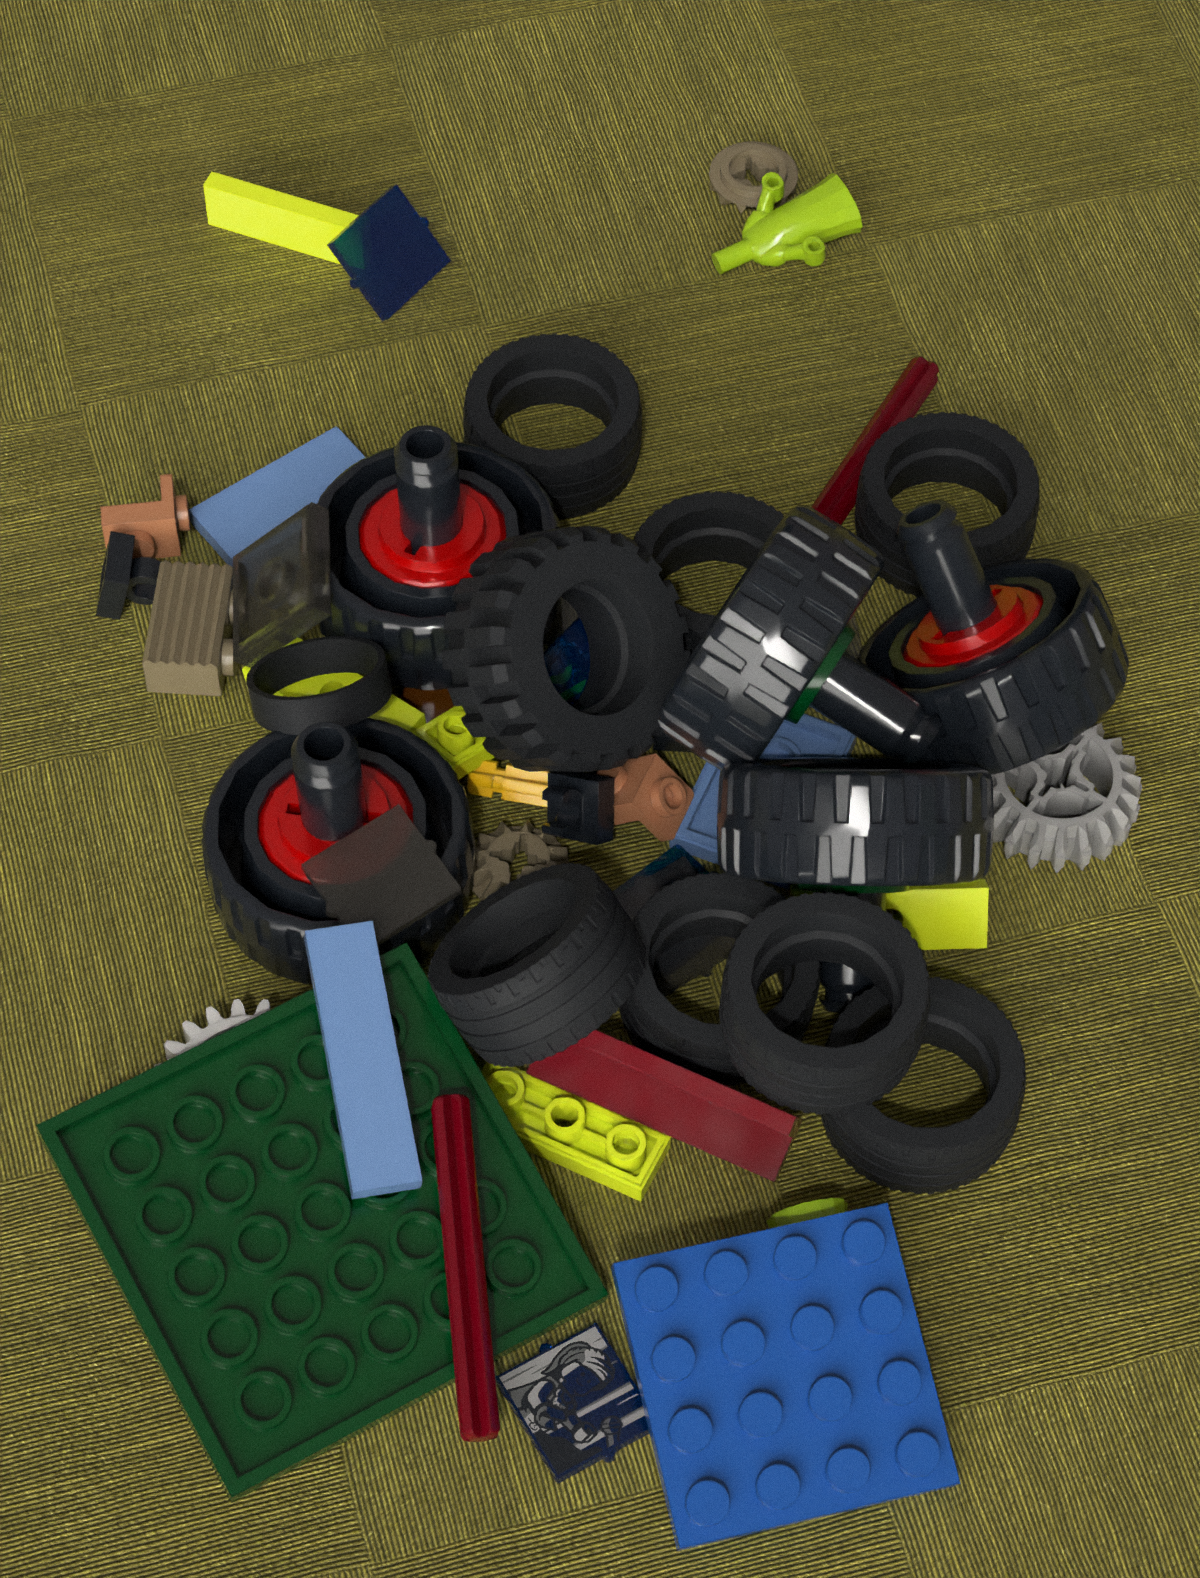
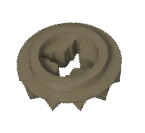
M756 141L736 143L720 151L711 162L709 169L710 190L718 193L721 205L736 204L740 214L748 207L757 208L762 190V184L760 186H752L751 182L745 179L747 169H750L751 175H754L755 179L762 182L763 176L769 172H775L781 176L784 182V196L780 201L775 202L774 206L779 207L786 203L789 195L796 194L798 182L797 166L790 155L772 144Z
M529 819L522 826L508 827L501 821L496 831L488 835L479 833L475 845V872L472 890L482 901L501 887L508 885L511 882L508 862H512L515 854H519V851H525L528 866L523 867L521 874L517 875V879L535 870H541L544 867H550L555 864L560 865L561 863L569 864L567 847H562L556 840V837L544 834L542 830L534 828Z

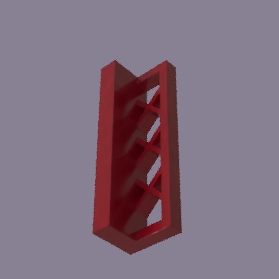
M598 1030L592 1031L587 1037L582 1038L562 1052L560 1051L551 1057H546L544 1060L531 1063L526 1072L531 1076L773 1182H777L803 1120Z

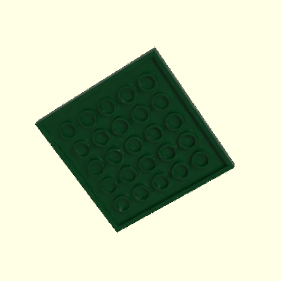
M407 943L381 955L380 961L422 1175L421 1188L358 1199L351 1198L313 989L36 1125L37 1134L231 1503L455 1383L431 1114L432 1102L435 1097L446 1094H463L470 1100L494 1361L604 1303L609 1295L456 1027L439 1004L429 980Z

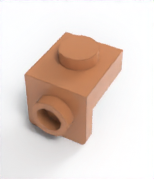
M172 474L160 475L161 501L100 507L101 526L106 548L110 532L112 531L135 536L132 559L139 557L165 558L181 556L180 531L191 530L187 494L175 495Z
M656 753L628 759L623 766L610 770H599L596 775L614 778V826L640 821L659 841L664 842L674 839L694 798V792Z

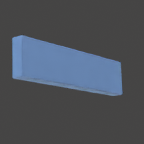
M373 921L306 930L304 935L305 947L351 1198L358 1199L421 1188L422 1175Z

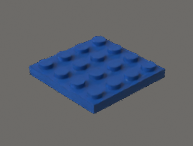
M888 1203L612 1264V1276L677 1551L955 1487L960 1484Z

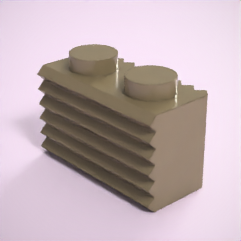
M164 560L160 563L142 661L147 692L222 696L225 676H236L239 645L238 639H231V636L233 635V626H244L247 598L245 589H236L234 568L229 564L221 567L216 563L208 566L203 562L198 565L188 562L184 565L179 561L172 564Z

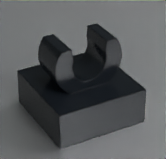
M110 532L101 570L96 616L120 620L125 598L137 604H153L161 561L149 557L132 559L134 535Z
M549 772L548 787L542 792V800H547V823L542 825V833L594 845L613 841L614 778L585 772Z

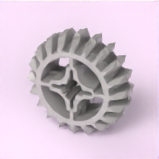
M1102 722L1088 728L1072 741L1039 759L1017 768L991 775L993 779L994 806L993 843L1005 841L1003 851L1005 852L1006 859L1018 853L1027 855L1030 870L1040 860H1047L1051 862L1057 874L1064 867L1065 860H1071L1083 871L1085 866L1089 864L1091 855L1105 861L1107 856L1112 853L1113 845L1122 846L1123 842L1128 838L1132 823L1137 821L1140 810L1138 801L1142 791V784L1140 783L1141 777L1135 775L1137 768L1135 756L1122 755L1124 747L1121 737L1104 740L1105 731L1103 730ZM1008 786L1011 787V788H1013V789L1015 790V795H1014V796H1016L1017 798H1019L1020 800H1022V801L1026 804L1027 807H1025L1024 805H1022V804L1013 796V794H1012L1011 791L1009 790Z

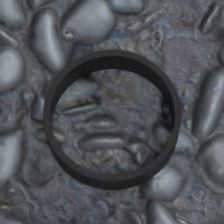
M355 636L319 637L285 646L259 660L250 669L246 678L252 709L257 723L272 732L281 731L284 734L299 735L308 726L318 722H332L343 727L358 723L379 711L392 695V685L384 649L372 640ZM331 673H360L366 675L350 685L322 694L302 697L273 695L292 683L318 675Z

